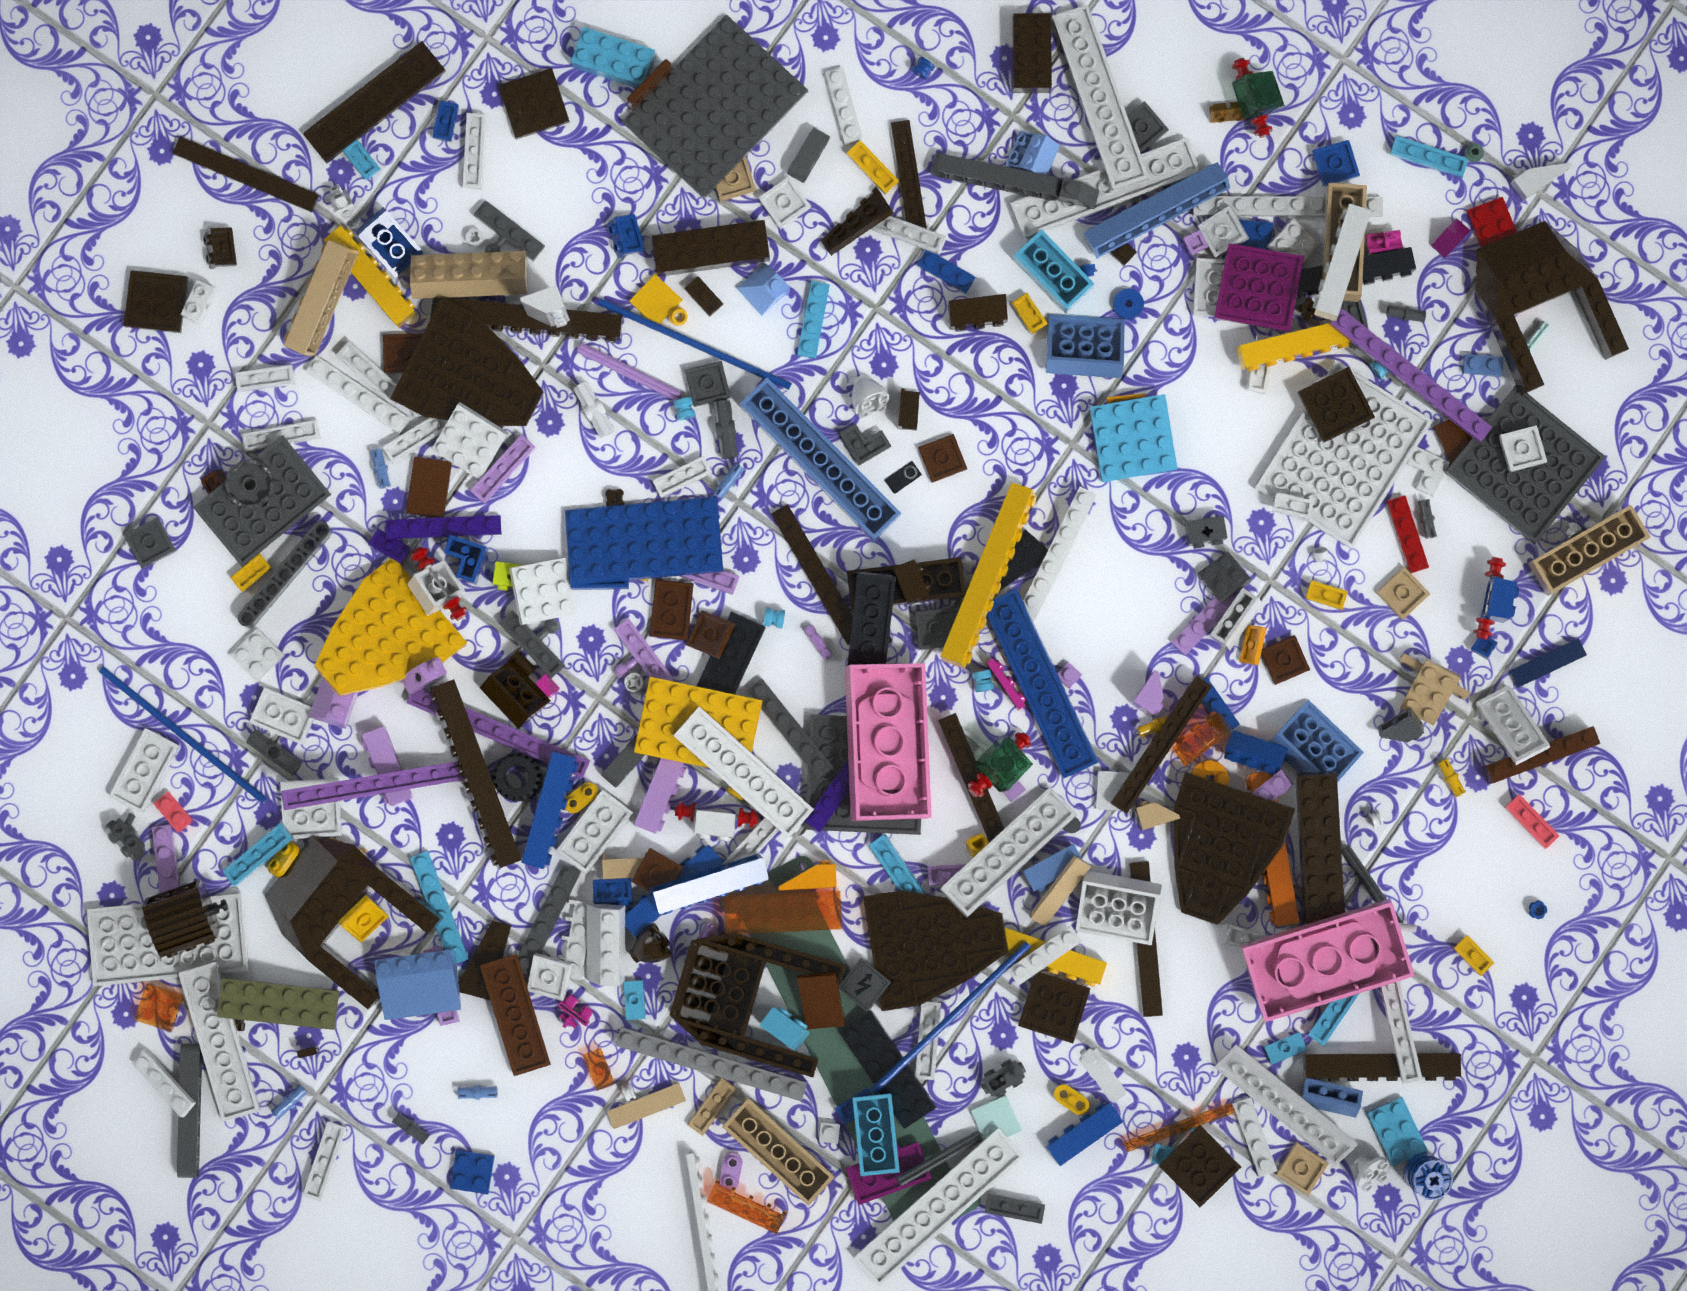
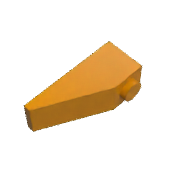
M831 860L819 861V865L813 866L778 886V891L837 887L836 864H831Z

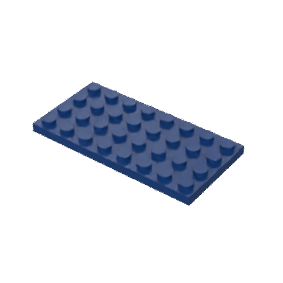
M717 497L565 510L570 585L724 572Z

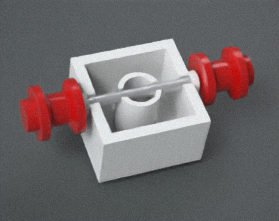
M418 547L412 552L411 560L419 563L417 569L421 572L413 575L407 584L428 616L444 608V610L449 609L452 613L450 615L451 620H461L466 616L465 612L467 611L466 607H461L459 604L460 598L465 592L464 588L445 560L431 566L435 560L434 558H428L426 555L428 549Z
M680 801V804L675 806V816H678L679 821L683 817H687L690 819V822H694V816H696L694 833L698 835L699 839L710 840L711 836L718 837V841L729 842L730 838L734 839L736 820H738V827H741L742 824H749V827L753 828V825L758 823V813H755V809H752L749 813L744 812L743 808H739L738 815V813L729 814L698 809L695 811L696 803H692L691 806H685L683 801Z

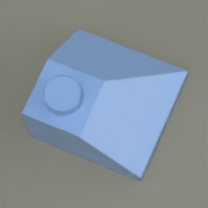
M764 263L737 287V290L763 316L790 292V287L772 268Z

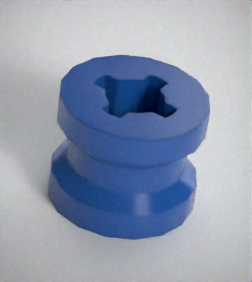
M920 56L917 65H914L911 70L920 78L927 80L929 72L933 71L935 66L929 60Z

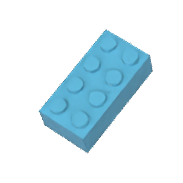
M583 27L571 64L575 69L637 88L650 75L656 52L654 49Z
M1042 229L1013 257V260L1065 314L1095 284Z
M891 1093L852 1097L860 1175L869 1176L900 1172Z

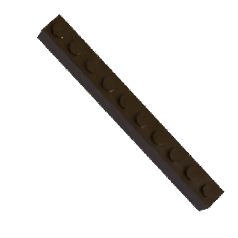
M432 298L430 319L441 298ZM445 298L475 313L492 331L502 332L503 329H509L511 333L518 334L522 333V331H529L531 335L548 333L550 337L567 335L569 339L586 337V340L597 341L598 338L605 339V342L616 343L617 340L621 341L623 315L566 309L570 321L567 322V325L556 328V326L551 327L528 316L523 305Z
M453 679L431 687V692H429L432 703H436L438 708L436 710L437 718L444 724L443 734L446 740L449 739L451 743L449 750L452 757L457 759L456 769L460 776L463 775L465 781L463 788L466 794H470L471 801L469 803L472 811L477 813L478 819H476L479 830L483 829L485 835L483 837L486 848H490L492 853L490 855L492 865L500 869L521 861L455 680Z

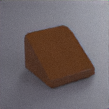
M219 469L212 471L201 479L208 495L225 482L226 476Z

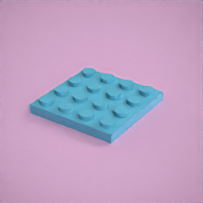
M1165 394L1089 407L1102 482L1178 469Z

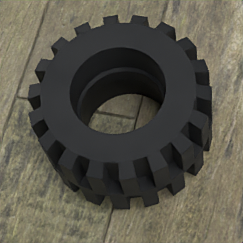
M507 754L504 758L499 759L498 764L494 767L492 781L495 789L508 800L515 802L525 801L532 798L538 792L539 787H541L542 774L540 766H538L533 758L526 754ZM514 766L524 767L529 775L526 785L519 789L510 787L506 781L507 772Z

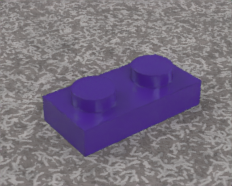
M378 528L368 543L369 547L393 559L400 565L411 550V547L397 539L386 540V533Z

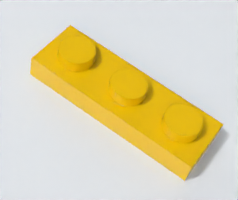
M861 140L846 153L885 195L899 183V180Z

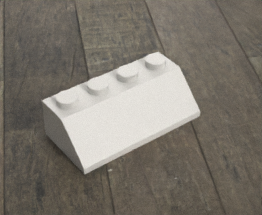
M557 285L520 298L527 315L540 322L559 328L567 325V322L570 321Z
M587 904V980L602 986H620L625 982V905Z

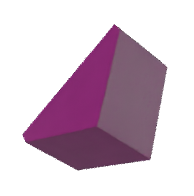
M1456 218L1431 247L1445 259L1471 230Z

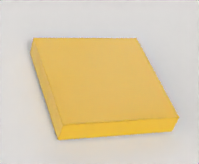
M654 274L632 297L629 303L647 319L661 324L669 316V312L677 307L683 299Z
M365 895L338 923L362 943L389 915Z

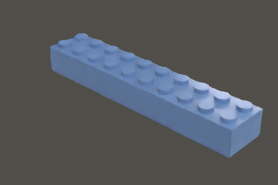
M768 378L740 403V408L873 542L901 516V512Z

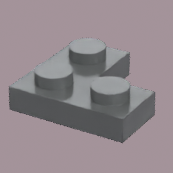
M856 423L839 433L858 466L892 447L882 430L865 439Z

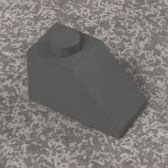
M1063 178L1058 201L1095 209L1099 190L1083 182Z
M1410 707L1380 724L1378 732L1381 738L1408 743L1411 740L1420 738L1424 734V727L1421 720Z

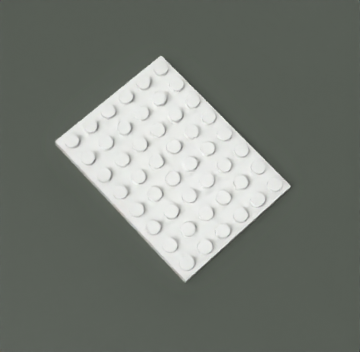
M1335 360L1325 378L1347 367ZM1353 370L1351 371L1375 418L1323 443L1306 409H1304L1255 487L1256 490L1272 500L1275 499L1276 492L1314 500L1310 520H1304L1351 550L1433 422V420Z

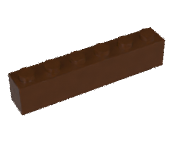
M1591 726L1548 742L1550 744L1549 749L1515 765L1511 757H1507L1483 766L1482 769L1488 784L1499 782L1601 744L1595 727Z

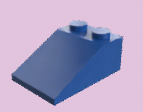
M384 207L355 231L395 278L411 264V255H422L424 253Z

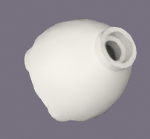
M865 375L853 380L852 404L859 418H866L874 412H883L887 408L886 403L890 397L882 385L867 379Z

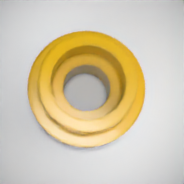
M675 307L669 312V321L673 325L682 326L686 323L688 314L685 309ZM676 313L681 314V318L679 320L675 319Z

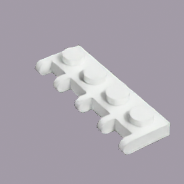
M568 899V904H575L573 917H565V921L572 922L569 937H561L562 940L568 941L566 956L558 955V959L572 963L569 978L582 980L587 952V904L592 903Z

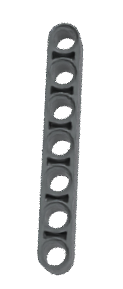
M941 153L935 154L930 172L933 176L1050 201L1058 200L1062 180L1057 177Z
M324 521L316 522L239 612L237 619L240 625L252 628L261 620L331 537L332 529ZM321 526H325L327 528L326 534L318 535V529ZM308 541H314V548L312 550H306L305 548ZM300 555L302 557L301 563L294 565V557ZM288 570L290 573L289 577L285 580L281 579V572ZM271 585L277 586V591L274 594H269L268 588ZM263 599L265 602L264 607L257 609L256 602ZM251 614V622L245 624L243 621L244 616Z
M181 1043L179 1085L196 1104L185 1117H179L178 1115L177 1177L198 1178L200 1163L202 1052L199 1043Z

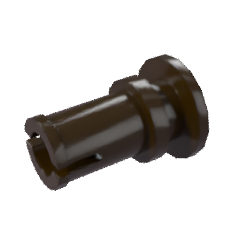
M519 647L509 655L507 661L511 659L514 665H517L527 676H530L537 668L525 657L524 653L522 654L519 651L521 649Z

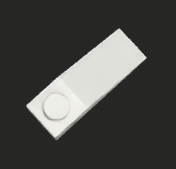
M1570 162L1530 168L1525 172L1520 170L1513 176L1514 180L1510 184L1524 202L1567 172L1573 164Z

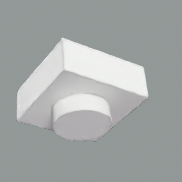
M821 1122L819 1142L838 1144L840 1124Z

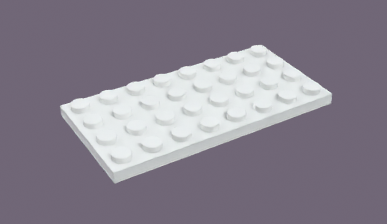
M242 893L211 896L212 903L217 902L219 905L221 904L220 900L225 899L228 904V910L220 909V913L217 914L220 930L215 942L204 945V943L196 945L197 947L191 951H179L176 956L167 958V956L161 958L157 954V950H155L149 935L146 921L144 920L143 904L87 909L93 987L179 978V972L216 961L220 974L249 971Z

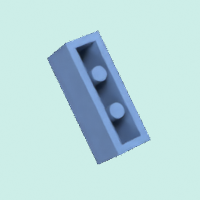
M1074 844L1022 871L1033 892L1037 890L1040 893L1048 889L1047 884L1057 879L1074 855L1082 859Z
M1306 1078L1300 1097L1315 1109L1356 1118L1361 1108L1363 1091Z

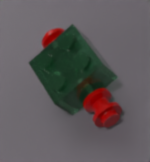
M1239 58L1231 66L1238 73L1235 77L1236 80L1232 82V86L1243 118L1255 117L1250 120V123L1255 125L1257 129L1254 135L1263 138L1270 135V131L1273 130L1272 126H1267L1266 120L1269 118L1268 114L1277 111L1285 105L1273 70L1254 73L1248 69L1250 60Z
M1017 732L1015 734V741L1009 736L999 737L974 763L982 773L976 775V782L970 781L968 783V791L974 797H983V790L985 788L990 789L992 786L998 792L1008 791L1033 765L1022 751L1024 747L1029 748L1031 746L1030 737L1024 732Z

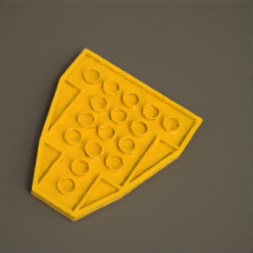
M391 558L363 579L332 626L314 665V668L338 696L377 689L406 678L405 674L416 666L436 657L440 658L441 662L444 663L468 643L440 610L429 616L426 614L407 585L412 577L398 562Z

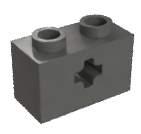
M1224 515L1187 521L1184 524L1188 546H1193V549L1205 547L1204 544L1212 543V546L1224 544L1223 541L1228 538ZM1205 528L1207 531H1211L1208 537L1202 534Z

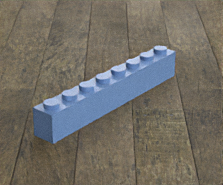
M1218 162L1208 165L1205 169L1191 174L1188 178L1174 183L1169 188L1157 192L1152 197L1140 201L1133 207L1123 210L1121 213L1106 219L1095 227L1089 228L1083 232L1086 243L1096 259L1230 189L1229 179Z

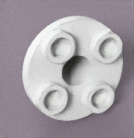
M1367 1155L1359 1156L1354 1162V1169L1358 1175L1356 1180L1357 1186L1364 1192H1369L1379 1182L1383 1183L1388 1178L1389 1162L1384 1157H1377L1372 1160Z

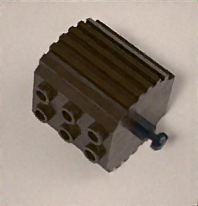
M201 879L145 898L142 905L144 920L146 921V926L157 954L161 958L164 956L171 958L176 956L179 951L185 950L187 952L195 949L196 945L202 943L208 945L215 942L220 930L217 914L220 913V909L228 910L226 900H220L221 904L219 905L217 902L212 903Z

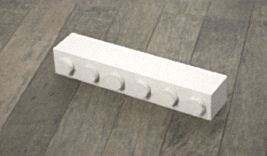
M1350 203L1348 210L1343 209L1340 220L1344 222L1342 227L1338 226L1335 237L1338 238L1336 245L1332 244L1329 253L1333 257L1331 262L1327 261L1324 273H1327L1325 280L1321 279L1318 288L1321 291L1320 298L1315 297L1312 307L1316 309L1314 315L1337 321L1372 210Z

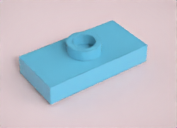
M358 139L342 150L365 181L381 170Z
M643 980L625 981L626 1020L646 1019Z
M1300 1032L1264 1046L1271 1065L1307 1050Z

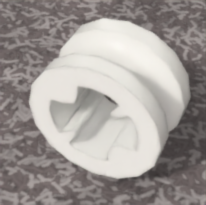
M474 228L466 233V240L470 246L478 247L483 243L484 238L480 230ZM477 233L479 240L472 242L471 234Z
M1377 809L1374 810V813H1368V818L1374 829L1377 828V825H1384Z
M630 1082L627 1083V1086H621L627 1102L631 1098H637Z

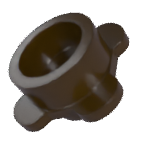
M1309 297L1305 299L1302 305L1297 306V311L1304 315L1305 320H1311L1316 310L1312 308L1314 301Z
M609 489L605 492L607 496L606 506L625 504L623 501L624 491L622 489Z

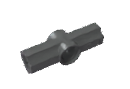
M730 400L714 402L716 433L720 443L722 459L738 457L735 440L736 430L734 420L732 419Z
M257 729L250 734L246 741L248 745L292 776L298 772L303 764L302 761ZM277 747L279 754L277 757L272 758L270 751L272 748Z

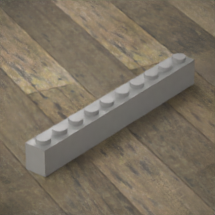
M625 1027L620 1028L615 1045L801 1102L807 1082Z

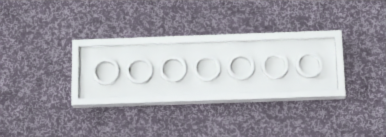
M700 707L691 714L673 735L787 838L796 831L814 810Z
M1049 787L943 885L940 891L967 918L1073 820L1077 813Z
M217 961L179 972V978L222 1122L260 1111L234 1019L216 1017L222 978Z
M1235 1045L1215 1065L1214 1068L1335 1166L1357 1146L1358 1143L1312 1107L1239 1046Z

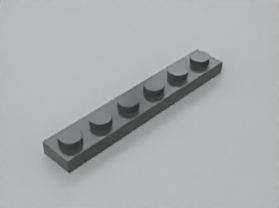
M760 679L747 690L754 699L763 700L762 710L818 779H821L834 768L763 679Z
M563 864L518 954L522 972L527 976H530L534 954L542 953L581 874L580 871Z

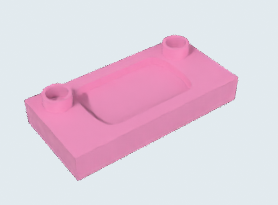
M925 663L845 666L851 821L932 818Z
M1390 899L1240 945L1260 1012L1265 1022L1415 976L1395 909Z

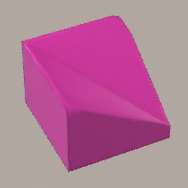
M547 674L536 682V685L548 698H551L560 690V687Z

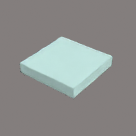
M1006 1095L971 1110L983 1140L996 1128H999L1006 1137L1022 1131Z

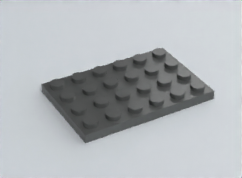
M283 435L252 459L265 465L273 475L274 491L268 502L257 508L241 507L229 498L224 482L193 507L241 567L332 495ZM248 479L245 482V487L248 490H252L256 486L253 479Z

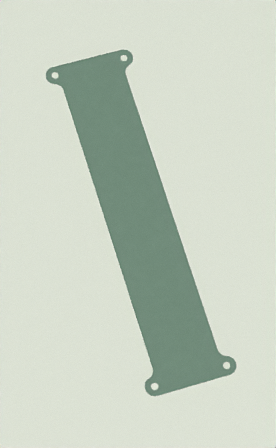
M797 857L767 872L769 879L765 880L761 885H749L742 891H731L726 896L721 897V909L728 914L735 913L740 915L752 938L845 964L846 967L842 981L851 971L810 889L778 891V886L813 867V863L808 857ZM800 863L806 864L805 870L799 869ZM729 899H732L734 901V905L732 907L727 906V901ZM766 962V967L789 1013L792 1014V1019L797 1018L806 1024L797 982L798 975L806 974ZM840 989L845 1026L818 1029L806 1028L810 1033L804 1041L810 1055L819 1058L817 1069L836 1107L867 1087L872 1095L880 1094V1092L875 1094L871 1090L874 1083L840 1034L841 1030L868 1012ZM894 1115L896 1142L900 1148L919 1142L925 1160L941 1151L924 1116L904 1129ZM855 1119L845 1125L857 1147ZM946 1161L929 1170L932 1179L882 1197L893 1221L951 1170ZM979 1197L957 1218L975 1210L980 1205L981 1198Z

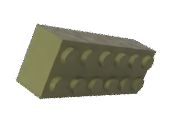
M221 978L216 1017L335 1030L339 991Z

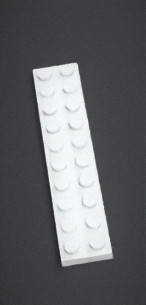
M1088 4L1053 15L1052 20L1112 191L1149 180Z
M1188 137L1141 154L1149 180L1112 191L1104 168L1074 179L1099 190L1095 209L1031 196L1010 203L1023 239L1035 236L1041 229L1044 232L1177 183L1188 178L1191 174L1201 171Z
M996 1128L860 1250L853 1259L880 1287L1021 1161L1024 1156L999 1128Z

